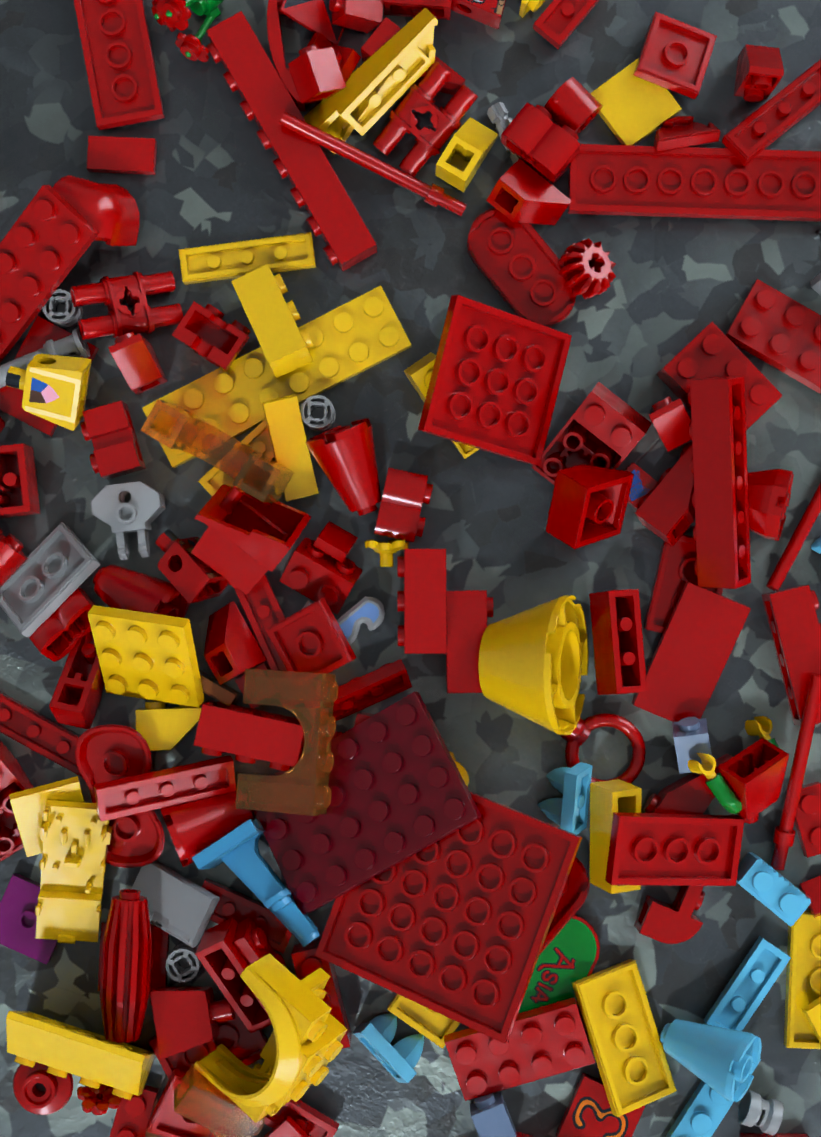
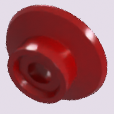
M38 1062L35 1063L34 1067L20 1064L13 1078L14 1095L18 1103L25 1110L33 1114H53L62 1109L72 1095L73 1077L71 1073H68L67 1078H62L47 1073V1065ZM36 1084H43L46 1091L38 1090Z

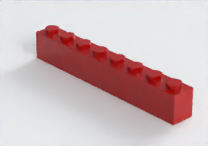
M240 11L206 30L210 40L206 47L215 64L222 62L227 71L222 75L232 93L238 90L244 101L239 103L248 121L255 119L260 130L256 134L265 150L269 148L273 150L277 159L273 160L276 170L282 179L289 178L294 187L289 191L299 208L305 206L310 214L306 221L315 237L322 235L327 246L323 250L331 265L334 266L338 263L343 272L377 253L376 242L320 145L279 124L284 111L303 121L305 120L243 12Z

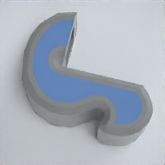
M365 596L337 620L350 645L357 639L362 623H366L371 631L375 630L383 622L385 617L384 605L377 598ZM308 600L303 608L309 606L312 602Z

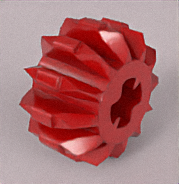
M590 238L568 246L566 251H564V255L558 260L562 267L558 275L566 280L563 287H571L573 296L582 295L584 299L592 298L597 294L600 295L607 291L610 283L616 277L612 271L616 263L608 258L610 251H603L601 242L593 243Z

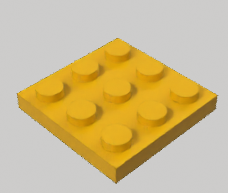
M97 605L92 606L87 614L106 693L200 708L205 698L190 619Z

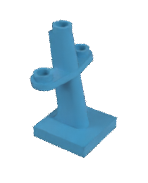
M249 819L192 857L198 870L216 868L224 862L263 905L298 939L302 947H305L321 936L317 926L308 915H304L300 911L290 890L286 888L261 856L258 844L259 839L264 836L263 832L265 830L258 819L254 821Z

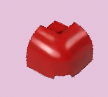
M71 175L60 178L54 184L53 189L100 232L95 241H105L109 246H136L140 227V212L136 200L127 189L117 184L96 183Z

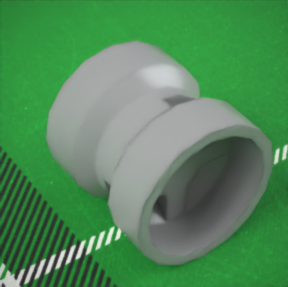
M57 289L42 308L43 313L50 321L64 329L74 328L78 325L79 319L83 317L82 306L74 307L70 293L62 289Z
M312 395L303 402L300 410L301 417L310 430L324 432L333 426L336 413L333 404L328 398L322 395Z
M180 942L173 948L166 960L165 967L167 974L172 980L185 983L196 977L202 966V963L195 955L198 945L192 948L184 942Z
M747 1090L739 1105L738 1122L747 1127L755 1125L763 1133L773 1136L779 1130L782 1122L783 1103L773 1098L765 1100L759 1093Z

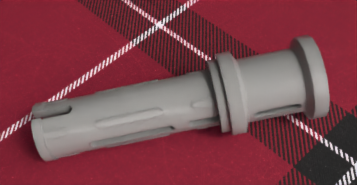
M79 329L72 330L71 335L57 341L50 339L43 344V348L1 365L0 388L6 386V376L10 366L26 370L27 365L36 354L90 357V349L86 340H82Z

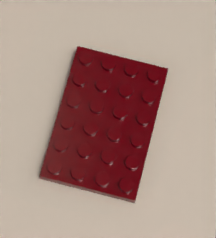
M415 691L300 758L297 767L290 766L289 771L280 770L244 791L245 794H252L253 803L256 806L253 812L265 830L263 832L297 907L304 915H308L482 817L419 692Z

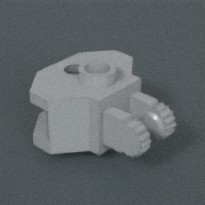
M141 481L106 485L91 500L92 515L111 526L112 533L116 534L118 554L121 560L129 559L130 548L127 533L137 532L138 551L141 557H149L150 543L148 531H152L151 523L166 509L165 496ZM130 493L131 500L128 503H126L125 497L127 494Z

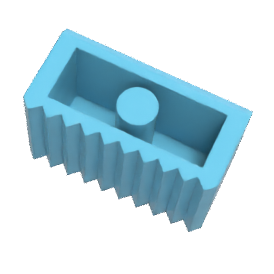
M748 852L739 863L737 883L790 927L794 925L811 904V899L755 853Z

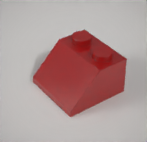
M584 464L559 470L554 482L546 532L573 549L620 534L634 474L629 471Z

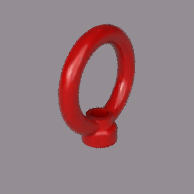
M603 713L590 716L584 720L580 718L575 730L570 735H560L567 741L565 748L567 767L572 768L580 762V745L586 741L592 730L599 727H613L620 730L629 739L632 747V759L628 768L618 777L608 780L620 779L631 784L639 776L644 766L646 750L643 737L637 727L622 716ZM591 776V783H592V782H600V781H608V780L597 779V778H594V777Z

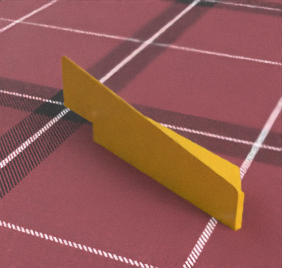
M424 8L350 75L345 84L346 88L330 98L322 100L304 116V120L344 142L354 129L363 136L435 62L436 49L433 46L434 26H438V20L427 8Z

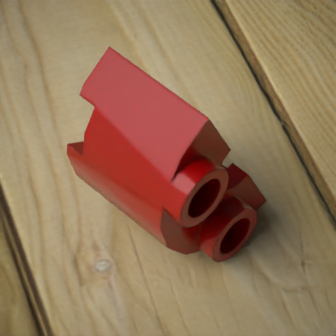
M194 301L172 333V336L195 350V353L207 361L228 371L249 339L251 331L236 320L232 324L221 320L224 314L211 304L207 303L204 308Z

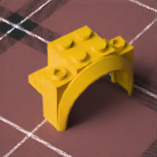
M270 953L247 966L240 975L264 1006L274 1029L260 1054L264 1059L262 1066L258 1063L253 1069L248 1067L223 1044H220L215 1051L200 1061L197 1060L194 1064V1068L224 1095L229 1097L255 1123L267 1114L271 1117L274 1116L290 1100L297 1102L306 1093L311 1084L318 1086L329 1073V1069L326 1067L327 1064L342 1050L343 1044L341 1040L347 1031V1028L330 1014L332 1008L323 1001L326 995V991L323 989L331 976L322 968H319L302 980H299Z

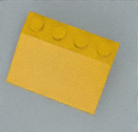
M9 1011L6 1017L7 1053L16 1055L14 1062L29 1067H34L35 1063L38 1062L48 1066L47 1073L62 1078H67L68 1073L81 1077L79 1083L99 1089L100 1084L113 1087V1095L128 1100L132 1099L133 1094L139 1096L143 1093L156 1056L154 1052L124 1042H109L103 1035L30 1011Z

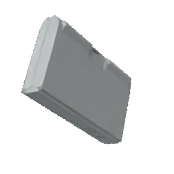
M158 861L142 866L131 888L140 890L141 896L147 897L150 923L192 948L196 947L201 940L220 900L218 896Z

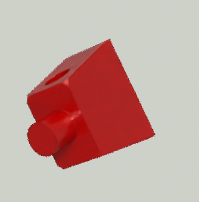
M211 986L158 987L150 991L160 1059L168 1058L214 1040L219 1036V1022L235 1020V1011L227 999L214 1001Z

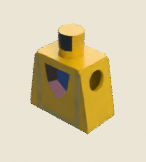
M36 354L27 365L26 370L10 366L6 376V386L24 390L22 399L24 411L74 431L83 418L82 411L85 410L92 359Z

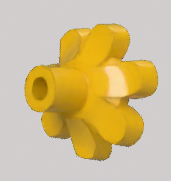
M374 539L364 541L365 548H371L376 553H380V567H393V553L408 549L409 542L399 539L389 540L388 543L377 542Z

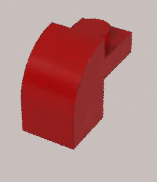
M680 886L672 905L647 895L635 922V928L640 934L666 944H677L689 940L703 925V922L692 913L702 905L705 892L702 891L704 886Z

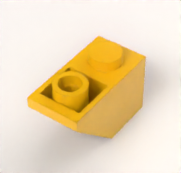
M470 117L453 135L436 163L435 176L464 193L499 134Z
M147 701L145 702V708L135 710L136 731L146 740L150 751L172 750L198 724L202 706L200 708L184 705L166 707V702Z

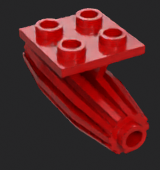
M123 889L119 891V895L112 897L107 922L101 923L98 991H100L104 1036L109 1042L130 1043L140 1039L150 991L158 987H167V971L165 967L169 951V934L150 924L147 897L141 896V891L136 889Z

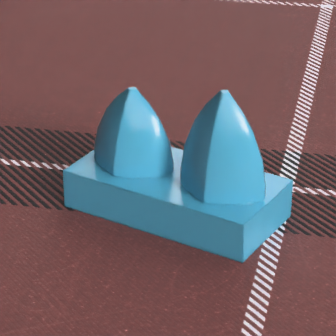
M579 762L572 768L560 767L550 771L546 777L552 786L563 794V797L550 798L538 803V807L550 820L560 825L561 829L576 835L587 828L592 765Z
M382 1014L367 1023H361L352 1033L397 1082L409 1083L417 1074L414 1067L418 1063L423 1051L424 1035L414 1034L407 1036L392 1046L390 1043L397 1030V1016L394 1014Z

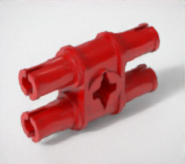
M436 61L418 85L414 83V85L410 86L409 93L395 110L390 111L389 117L391 120L373 142L376 148L388 156L406 133H412L416 136L415 140L417 142L399 164V167L405 173L413 177L416 176L432 155L436 156L441 153L440 149L455 130L460 129V120L478 98L469 87L463 84L444 108L442 106L439 108L434 104L435 100L433 98L452 75L439 61ZM416 112L421 114L430 112L432 114L430 121L434 128L429 126L420 128L418 124L421 120Z
M135 271L132 275L113 278L103 276L97 283L71 286L70 295L74 307L104 303L108 309V315L79 319L78 326L82 340L110 335L113 338H118L131 332L134 334L143 332L151 334L155 331V328L179 324L183 318L182 307L179 303L151 308L146 299L148 295L174 292L175 279L172 271L142 275L141 272ZM123 299L126 300L128 305L134 306L131 311L128 310L126 305H121Z

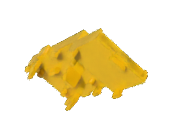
M47 800L45 811H43L42 815L44 822H42L40 828V840H43L42 860L39 862L41 882L38 904L35 906V915L37 916L35 939L58 940V943L75 944L76 941L98 942L106 872L107 845H110L112 827L109 826L110 820L100 822L96 803Z

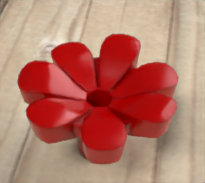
M100 1084L99 1089L88 1086L77 1089L78 1099L83 1101L82 1110L86 1113L92 1111L95 1115L107 1113L108 1108L117 1109L121 1103V1097L113 1095V1087Z

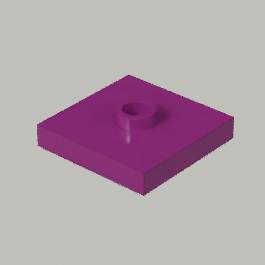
M15 873L12 875L0 902V944L47 965L55 951L58 940L35 939L37 921L35 906L38 904L40 883Z

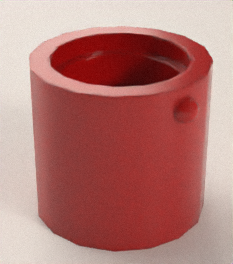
M571 77L557 89L544 108L552 115V120L558 126L566 125L578 135L592 122L603 105L574 77Z

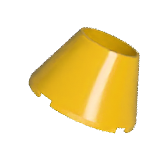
M563 595L488 625L482 636L479 650V681L484 696L559 735H570L579 722L585 700V694H579L581 676H588L589 650L586 620L581 604H574L572 601L576 600L574 595Z

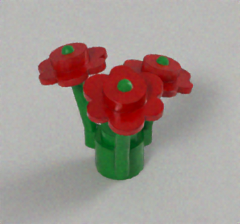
M153 0L151 10L154 18L161 26L167 25L171 32H174L176 28L180 31L188 28V19L191 18V11L187 8L188 6L198 16L203 14L207 16L195 36L192 34H187L186 36L179 32L175 44L183 56L189 60L196 61L198 59L202 62L209 60V50L201 44V40L212 22L221 15L218 6L222 4L223 0Z

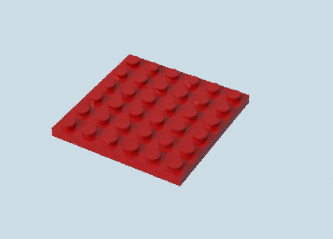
M469 791L482 817L336 898L315 956L505 1044L510 1037L582 837Z

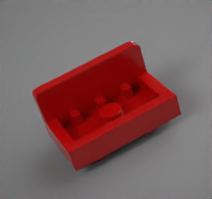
M305 537L294 551L279 581L314 602L325 598L331 611L338 615L363 570L348 558H345L343 563L313 546L316 540Z

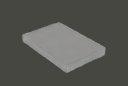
M63 522L42 541L19 569L0 587L1 608L19 632L27 638L101 565L70 527Z

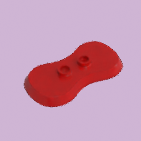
M116 724L96 726L83 732L76 743V765L89 788L92 803H96L94 784L149 773L151 771L152 757L146 740L139 732L128 726ZM154 810L109 821L112 833L110 845H107V864L124 868L141 867L153 863L160 857L164 849L165 834Z

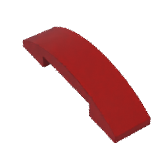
M268 0L267 33L275 69L299 111H306L305 103L301 104L290 69L286 67L280 15H283V13L279 11L283 0Z

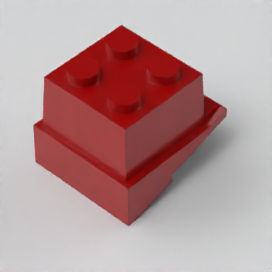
M235 483L233 487L223 484L194 518L209 527L191 553L204 566L212 568L223 576L230 586L240 589L247 595L268 570L272 572L291 549L311 519V516L277 500L271 504L247 494L246 489L241 484Z

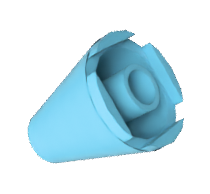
M680 1019L667 1023L660 1037L666 1053L726 1100L739 1102L746 1094L754 1078L753 1075L749 1074L752 1063L758 1065L761 1056L762 1043L760 1037L755 1036L753 1033Z

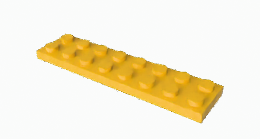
M380 285L298 327L299 330L306 328L314 347L308 349L313 359L312 362L276 378L262 348L259 347L234 360L228 371L220 367L142 407L172 468H176L258 426L265 419L262 402L295 394L298 404H301L308 397L319 395L411 348L412 344L382 286Z

